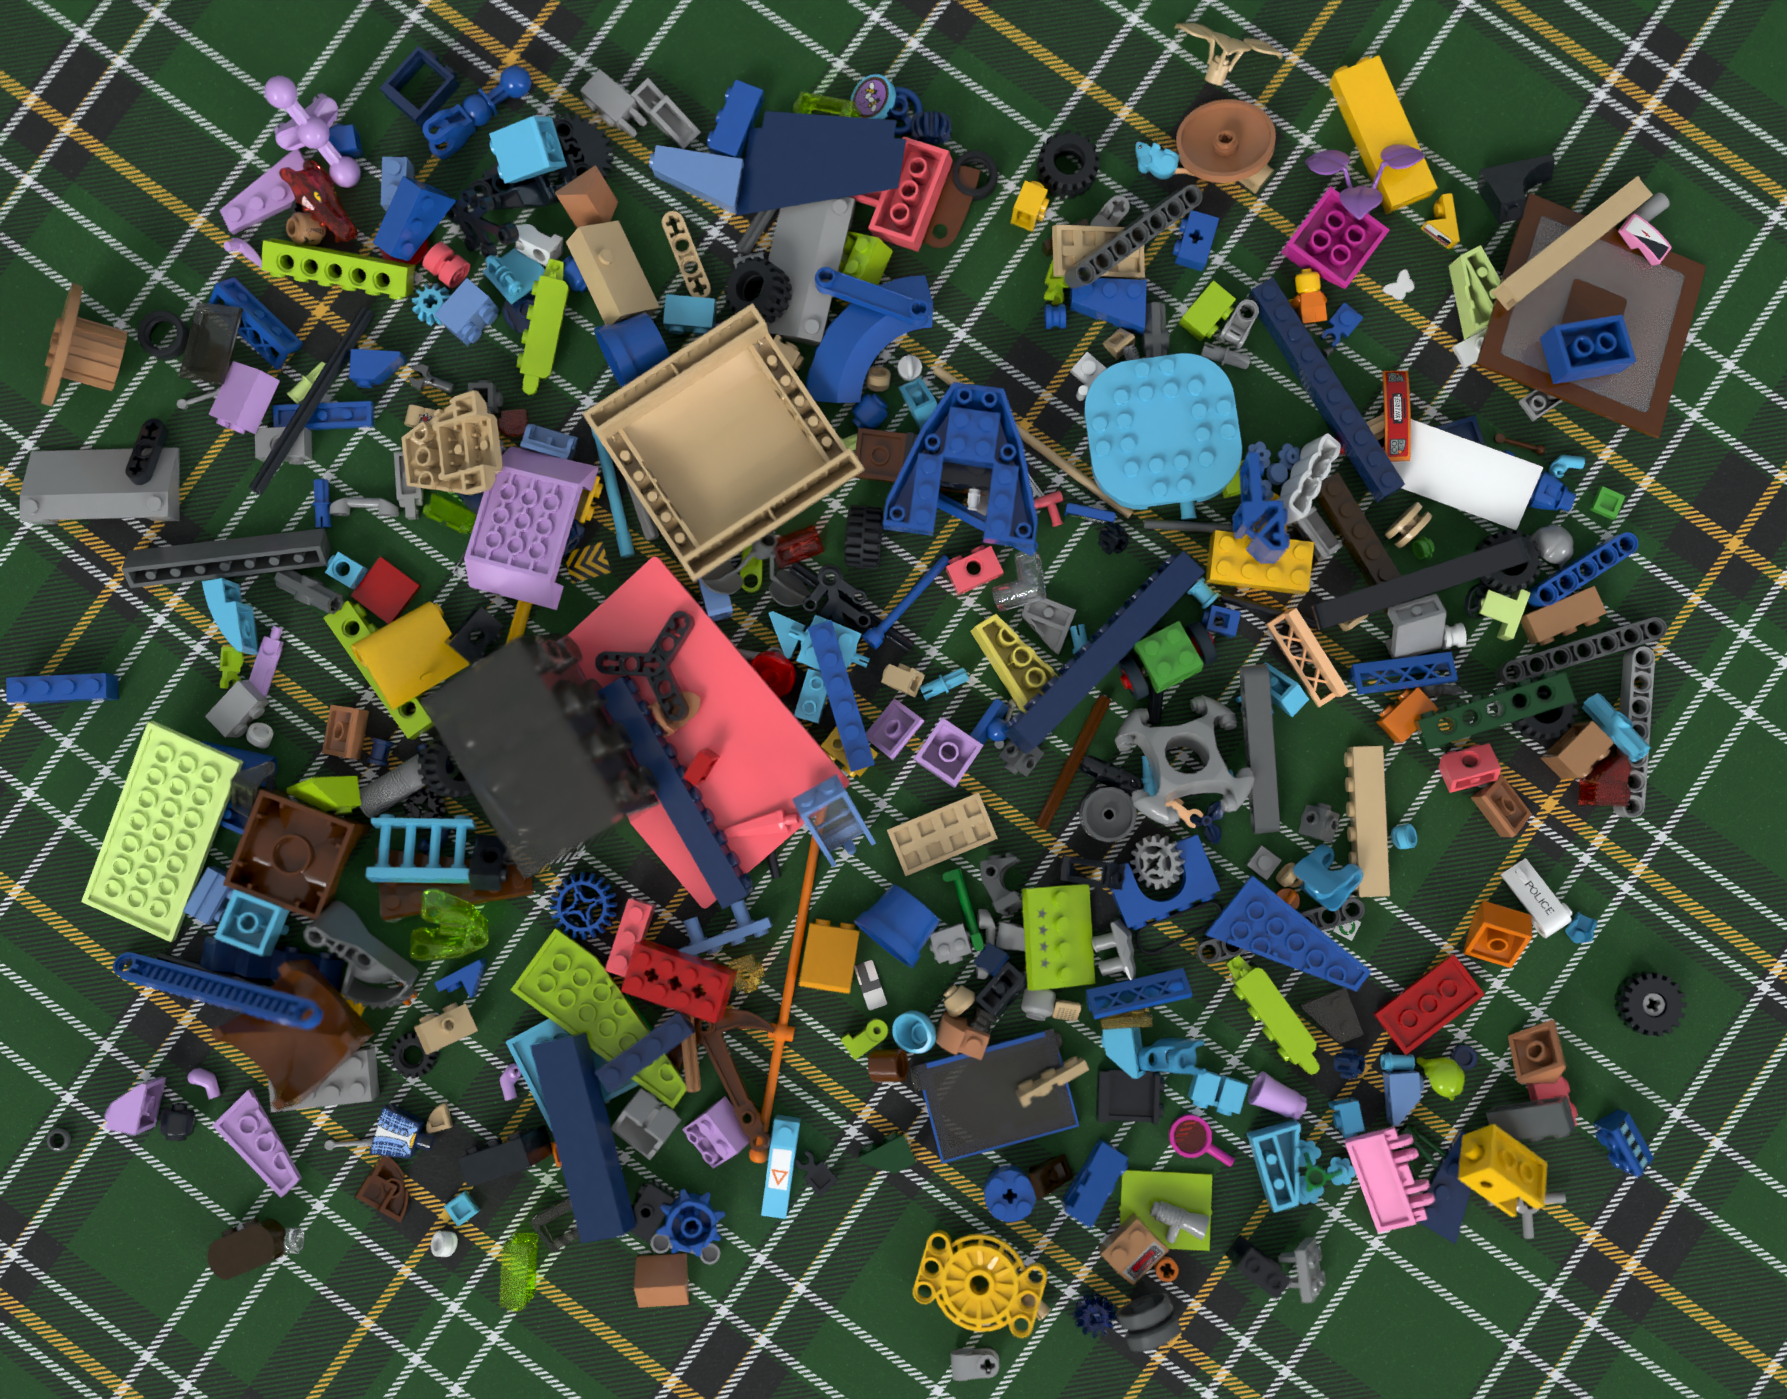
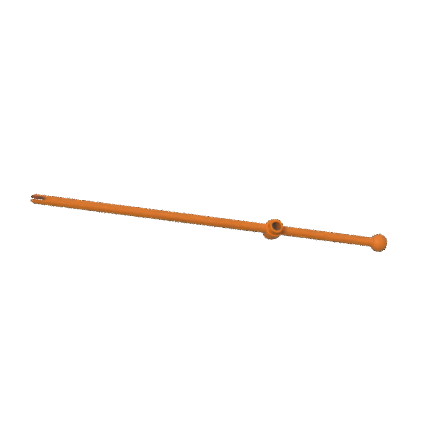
M827 805L816 813L815 825L825 820ZM823 827L818 829L821 835L823 832ZM813 835L811 837L779 1019L777 1024L770 1023L775 1028L774 1033L768 1032L767 1037L775 1039L761 1118L765 1124L764 1131L767 1133L784 1042H792L795 1027L788 1026V1019L820 849ZM757 1137L756 1145L761 1146L763 1140L761 1137ZM751 1148L749 1151L750 1160L756 1163H765L769 1157L768 1149L757 1152Z

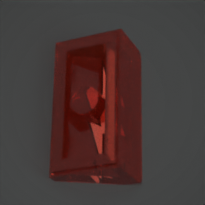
M815 525L777 538V544L773 550L776 552L775 560L779 569L789 566L795 561L799 562L825 552Z

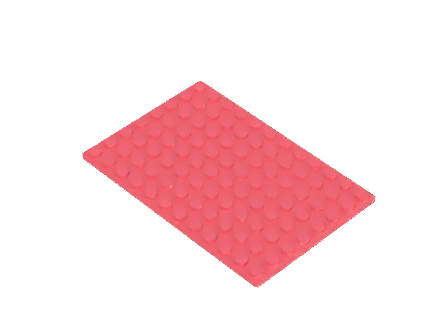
M652 557L516 682L515 687L536 712L545 706H555L564 712L571 726H573L582 714L569 680L570 663L572 661L575 664L591 695L639 777H636L627 772L603 749L594 765L591 777L697 903L706 909L717 900L597 694V691L627 675H609L599 672L595 666L598 654L605 651L648 653L673 613L683 611L693 617V630L674 658L670 668L681 691L692 692L700 696L701 705L691 720L678 728L675 733L665 737L666 741L675 747L677 760L687 770L700 750L708 748L720 756L706 780L696 786L702 794L703 799L701 801L705 808H709L714 814V823L718 830L724 831L729 826L774 812L778 809H783L785 815L797 813L799 816V823L788 825L789 833L727 837L728 842L726 844L730 851H734L739 857V866L743 873L750 872L805 824L792 800L793 798L836 774L844 788L849 786L850 781L715 622L708 617V614L659 557ZM679 618L677 620L680 624L679 627L686 626L684 619ZM670 630V633H673V634L677 635L678 637H680V634H677V633H676L677 630H676V631ZM667 637L663 641V648L665 651H670L674 647V641L671 637ZM630 657L626 661V668L629 671H633L637 667V661L634 657ZM608 659L603 662V665L607 666V668L609 665L619 666V661ZM655 659L654 663L644 662V667L654 668L655 670L660 667V663L656 662ZM629 676L639 685L640 690L638 692L643 700L645 699L650 705L658 701L646 676ZM667 680L663 681L660 685L662 694L666 695L671 691V684ZM652 710L651 715H652V717L654 718V720H655V722H656L657 719H656V717H655V715H654V713H653V710ZM591 729L579 739L582 751H584L593 734ZM559 730L555 735L561 740L563 734ZM819 809V810L813 812L812 814H810V817L812 818V817H813L816 813H818L821 809Z

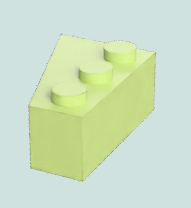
M1481 245L1459 256L1449 265L1464 340L1487 328L1496 299L1491 292L1501 282Z

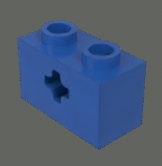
M1193 210L1190 211L1187 218L1183 217L1179 231L1183 232L1181 241L1176 240L1172 253L1176 255L1174 264L1203 271L1219 221L1218 217ZM1192 236L1196 237V244L1192 243Z

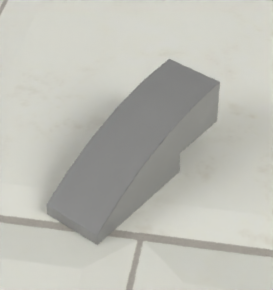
M649 78L630 95L636 100L638 108L682 149H685L701 133L667 95L664 96Z

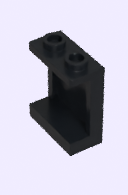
M1097 1068L1096 1120L1098 1123L1133 1121L1152 1122L1159 1125V1118H1163L1164 1114L1163 1103H1160V1093H1164V1078L1160 1077L1158 1071H1146L1145 1075L1133 1079L1123 1069Z
M1241 1234L1225 1254L1239 1272L1276 1300L1280 1298L1292 1281L1287 1274L1281 1271L1282 1266Z

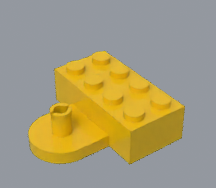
M1273 493L1274 495L1269 501H1276L1280 496ZM1262 520L1258 521L1257 524L1254 526L1253 531H1254V532H1260V531L1263 529V527L1266 525L1267 521L1262 525V527H1261L1258 531H1255V530H1254L1255 527H1256ZM1215 530L1210 535L1205 583L1303 595L1309 591L1314 542L1289 539V548L1286 549L1276 563L1260 564L1246 551V548L1252 542V539L1247 534L1242 539H1237L1234 537L1233 532Z

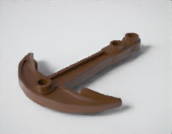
M733 1008L726 1009L723 1019L716 1024L706 1021L709 1024L707 1031L702 1029V1023L706 1020L695 1018L696 1045L698 1047L700 1044H703L734 1105V1112L743 1132L750 1137V1147L757 1152L768 1149L771 1144V1137L764 1131L765 1124L754 1101L748 1095L723 1033L737 1027L738 1029H758L774 1033L775 1028L757 1014ZM682 1043L672 1048L668 1054V1058L678 1072L684 1065ZM746 1113H749L752 1116V1121L750 1123H747L744 1120V1116ZM756 1137L762 1138L763 1144L761 1146L755 1144Z

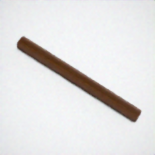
M1104 695L1098 696L1036 821L1037 827L1043 830L1049 828L1111 702L1108 697Z

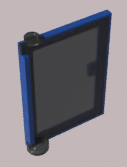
M1050 1028L987 1045L982 1060L958 1053L957 1055L953 1054L909 1067L915 1092L923 1090L942 1164L1079 1126L1068 1082L1059 1086L1057 1083L1053 1084V1089L1044 1096H1032L1029 1098L1031 1104L1023 1107L1015 1093V1090L1019 1089L1018 1085L1029 1079L1035 1081L1041 1078L1040 1074L1050 1068L1057 1070L1063 1067L1059 1047H1063L1060 1032L1055 1033L1054 1029Z

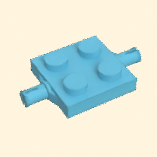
M815 615L810 627L830 620ZM832 622L846 670L852 662L866 668L867 663L859 659L869 662L870 658L856 653L861 633ZM791 626L790 630L799 635L789 631L788 636L801 641V650L796 661L820 670L808 629L804 632Z

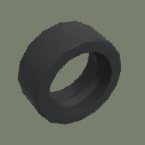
M968 151L962 154L954 163L952 169L953 183L963 194L973 196L972 201L983 200L989 197L996 188L998 181L997 165L987 153ZM973 162L983 164L989 172L988 183L980 189L967 188L961 183L958 176L960 166H966Z
M165 310L154 311L147 314L141 320L138 327V340L141 347L152 356L162 360H172L181 356L187 350L190 342V332L187 325L173 313ZM164 321L170 322L177 329L174 343L165 349L156 348L151 342L153 329Z

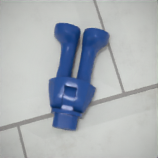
M1505 449L1502 451L1503 453L1514 456V454L1509 450ZM1543 471L1540 474L1527 507L1555 511L1562 509L1569 512L1573 506L1576 494L1568 491V487L1563 486L1564 484L1557 478Z

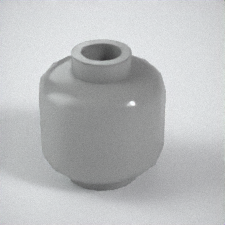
M1026 987L1021 1005L1022 1010L1026 1013V1017L1045 1021L1046 1017H1050L1053 1014L1056 994L1050 989L1030 991Z

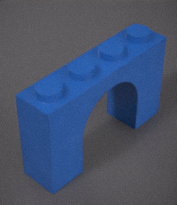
M1193 834L1176 841V851H1183L1179 855V859L1185 860V863L1180 865L1184 872L1182 873V883L1178 891L1168 899L1156 901L1147 898L1140 891L1129 863L1124 862L1121 864L1126 865L1122 890L1110 889L1123 923L1127 928L1132 927L1133 930L1142 928L1147 925L1146 921L1154 917L1156 921L1170 916L1169 911L1177 908L1179 911L1186 910L1193 906L1192 902L1199 899L1202 902L1211 900L1216 897V892L1221 891L1198 835Z

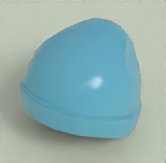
M907 1011L894 1021L893 1037L902 1049L916 1054L924 1053L935 1044L936 1028L929 1017L922 1012Z

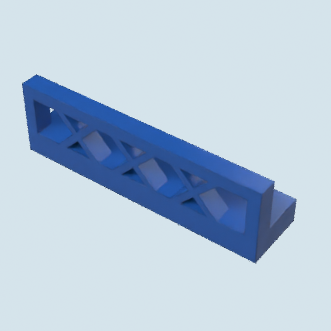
M233 277L216 283L208 305L276 370L282 369L287 356L300 350L303 342L236 278ZM220 297L224 300L227 309H224L218 303ZM236 313L242 317L244 326L238 322ZM253 330L259 333L261 342L255 338ZM270 346L279 353L278 358L272 354Z
M1452 652L1353 664L1348 672L1350 682L1355 681L1357 695L1453 683L1458 680ZM1448 669L1450 676L1441 677L1433 671ZM1422 672L1426 673V676L1422 680H1416L1410 675H1408ZM1402 676L1398 683H1391L1384 678ZM1377 679L1374 686L1363 687L1362 680Z
M1184 968L1086 990L1087 1006L1089 1012L1092 1011L1094 1019L1192 997V991Z

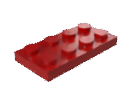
M1450 954L1375 1011L1373 1015L1401 1052L1407 1055L1485 994L1454 954Z

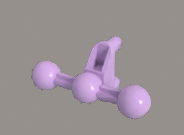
M284 76L270 78L264 89L267 101L276 108L285 109L292 117L287 123H280L279 128L278 126L275 127V138L278 145L286 150H296L304 146L317 149L330 164V177L336 185L346 188L356 185L360 180V166L353 158L341 156L329 141V128L338 116L336 102L321 93L318 94V99L315 96L313 103L304 109L296 100L297 88L293 81Z

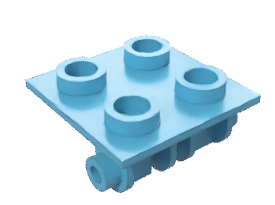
M515 247L500 259L497 256H488L486 258L487 268L482 272L512 305L532 290L534 280L539 281L540 275L543 276L545 269L539 262L525 256Z

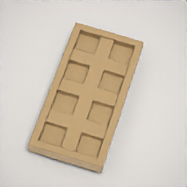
M1052 226L1054 277H1065V272L1069 267L1124 227ZM1114 245V249L1118 253L1117 247ZM1144 245L1099 278H1145ZM1096 258L1097 265L1100 267V262Z
M979 793L887 830L905 876L998 839Z

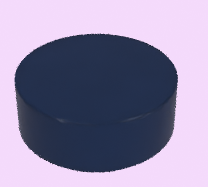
M1465 1044L1455 1046L1450 1053V1058L1456 1061L1462 1070L1472 1069L1478 1060L1476 1051Z

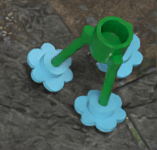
M1302 1139L1299 1140V1166H1306L1308 1169L1306 1176L1299 1177V1202L1301 1204L1317 1203L1318 1197L1324 1193L1323 1186L1326 1180H1332L1335 1185H1341L1342 1183L1348 1185L1352 1182L1351 1178L1356 1176L1354 1166L1350 1165L1351 1162L1348 1158H1332L1331 1166L1328 1167V1173H1326L1322 1167L1313 1166L1316 1164V1159L1321 1156V1150L1315 1146L1314 1141L1308 1140L1306 1142Z

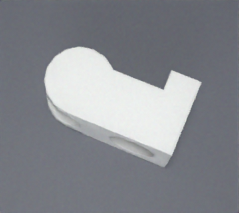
M529 224L517 227L519 239L516 241V249L525 254V256L547 266L549 259L557 260L563 254L562 237L554 234L550 238L538 232L534 226Z

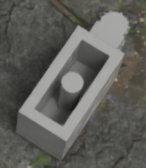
M600 69L580 90L584 98L582 101L584 105L592 112L597 110L601 114V119L609 127L614 125L619 130L623 129L633 138L637 135V132L627 122L633 118L639 125H646L647 121L637 112L639 108L636 100Z

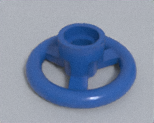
M895 87L896 95L899 96H896L895 104L892 110L889 109L886 113L887 116L885 118L894 117L901 119L906 126L896 127L894 135H903L911 132L912 119L907 115L908 102L906 98L908 97L913 102L915 115L923 112L922 104L917 95L911 90ZM896 107H901L903 110L897 112L894 109Z

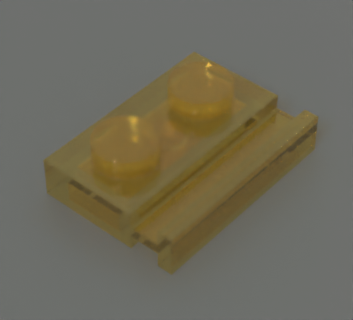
M1146 1007L1099 1018L1102 1029L1151 1027L1152 1015L1149 1008Z

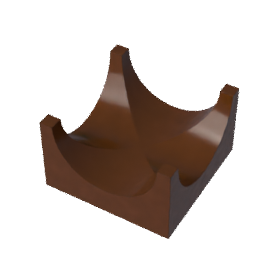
M260 789L223 885L315 920L330 903L335 901L337 886L344 866L356 844L363 836L369 833L372 824L341 817L309 806L291 798L287 792L282 790Z
M309 959L285 962L278 969L281 973L279 979L270 989L315 1002L323 1013L322 1019L317 1026L311 1029L290 1027L287 1024L282 1025L279 1022L267 1021L262 1017L257 1018L254 1015L250 1016L244 1013L226 1024L216 1027L210 1033L216 1042H225L236 1047L260 1067L274 1089L275 1100L271 1105L277 1111L302 1103L375 1034ZM313 1009L307 1010L303 1014L302 1020L310 1018Z

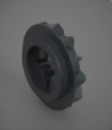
M422 788L406 800L405 812L408 818L442 819L446 810L445 801L436 792ZM428 801V807L434 810V812H425L422 815V809L416 806V804H425Z

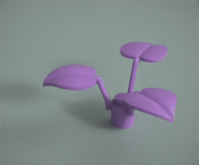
M1398 144L1385 148L1381 152V159L1384 161L1379 167L1371 188L1366 186L1352 188L1348 169L1345 166L1350 163V157L1341 151H1321L1308 157L1305 163L1308 164V167L1313 172L1321 175L1335 174L1340 170L1344 173L1347 189L1341 191L1340 201L1351 214L1361 220L1367 213H1370V210L1382 202L1383 196L1376 190L1384 168L1387 165L1393 169L1410 167L1421 161L1425 154L1407 145Z

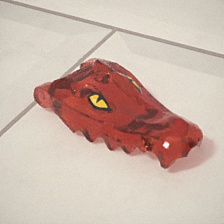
M308 160L303 163V170L295 171L290 167L280 169L279 175L290 186L296 202L302 204L304 212H311V218L314 221L317 220L320 227L327 226L329 231H333L337 243L341 241L349 242L358 236V229L347 216L331 178L319 164L313 160Z

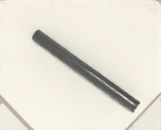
M1147 518L1144 520V528L1207 533H1213L1215 530L1233 532V524Z

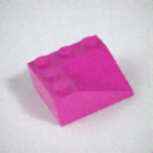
M1330 186L1286 244L1281 254L1300 268H1311L1312 272H1318L1321 278L1346 289L1390 229L1368 213L1361 220L1356 218L1341 203L1340 193Z

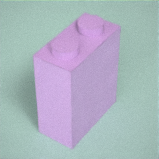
M233 361L209 415L217 418L216 423L225 428L232 429L243 435L245 431L256 434L280 380L261 370Z

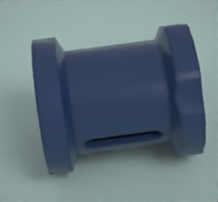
M373 737L371 754L366 759V762L388 767L387 759L394 742Z

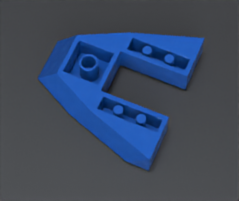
M953 382L922 427L886 500L883 529L933 536L943 462L991 468L992 474L983 543L1032 549L1035 543L1038 519L1023 443L1003 388Z

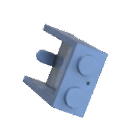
M837 774L792 799L801 818L832 867L837 866L831 851L843 845L848 854H854L856 847L852 839L865 833L870 844H876Z

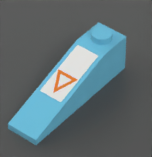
M776 1114L774 1119L762 1216L786 1219L801 1118Z

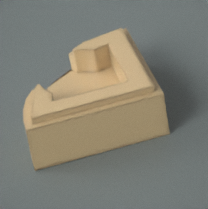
M447 1102L436 1107L431 1113L426 1124L427 1134L453 1127Z

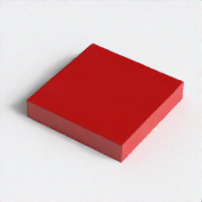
M379 557L350 596L390 624L398 619L422 586L387 560Z

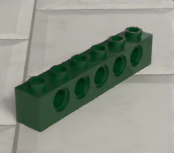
M1556 670L1541 674L1542 679L1533 682L1532 678L1516 682L1518 687L1508 690L1507 686L1492 690L1493 695L1484 698L1483 694L1467 698L1469 702L1467 704L1459 706V703L1455 702L1443 706V712L1435 714L1434 710L1419 714L1420 719L1415 720L1414 724L1423 750L1575 702L1566 672L1557 674ZM1540 686H1543L1547 691V696L1543 700L1537 696V689ZM1515 694L1520 695L1523 700L1519 708L1515 707L1512 703V698ZM1491 702L1496 703L1498 706V712L1495 716L1490 715L1487 710ZM1466 710H1470L1474 714V720L1470 724H1467L1463 719V714ZM1442 718H1446L1450 723V727L1446 732L1441 731L1438 725Z

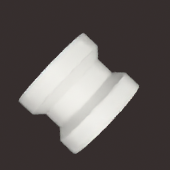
M1456 623L1451 627L1445 625L1442 648L1445 650L1450 649L1452 646H1457L1458 648L1465 647L1467 637L1464 625L1462 623Z

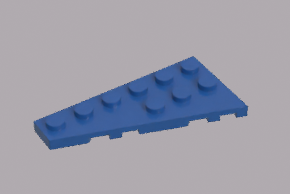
M1250 876L1204 934L1354 991L1359 989L1372 972L1254 876Z

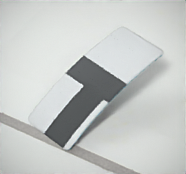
M869 960L855 965L854 969L868 1010L887 1005L873 961Z

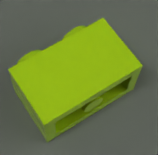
M1213 280L1183 315L1178 324L1200 342L1206 336L1210 339L1219 328L1216 325L1221 318L1226 320L1234 311L1232 305L1236 299Z

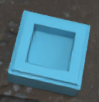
M466 1190L443 1206L457 1227L480 1211Z

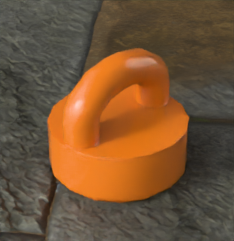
M1282 888L1275 893L1295 910L1298 908L1300 898L1295 890Z

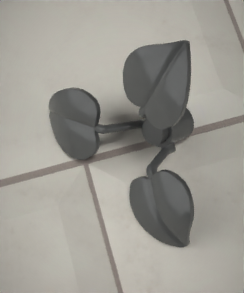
M773 530L752 544L751 552L737 568L734 569L733 564L727 560L701 577L702 583L709 590L718 594H733L743 584V579L738 572L741 571L753 556L760 560L769 557L770 579L773 581L769 586V593L778 604L786 607L798 606L803 604L806 596L811 595L805 584L790 571L780 570L775 576L774 558L776 552L773 550L777 544V538Z

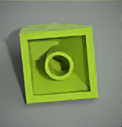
M357 776L315 777L286 788L288 794L324 811H336V815L352 813L353 808L361 806Z

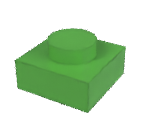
M1602 486L1598 489L1590 511L1611 520L1616 519L1625 496Z

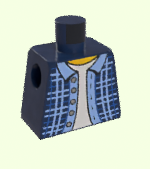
M389 1103L382 1108L369 1154L411 1158L416 1155L418 1148L430 1151L433 1147L435 1136L423 1133L425 1125L423 1118Z

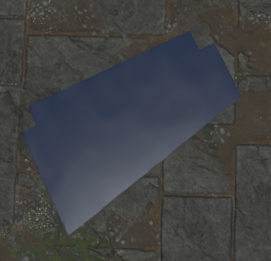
M765 111L762 128H750L736 215L898 188L906 139L894 138L897 121Z

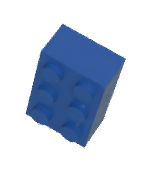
M1623 315L1556 325L1540 337L1553 384L1621 373L1636 362Z

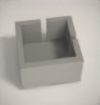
M640 1089L611 1127V1130L650 1160L681 1119L677 1117L672 1109L664 1106L660 1107L653 1094Z

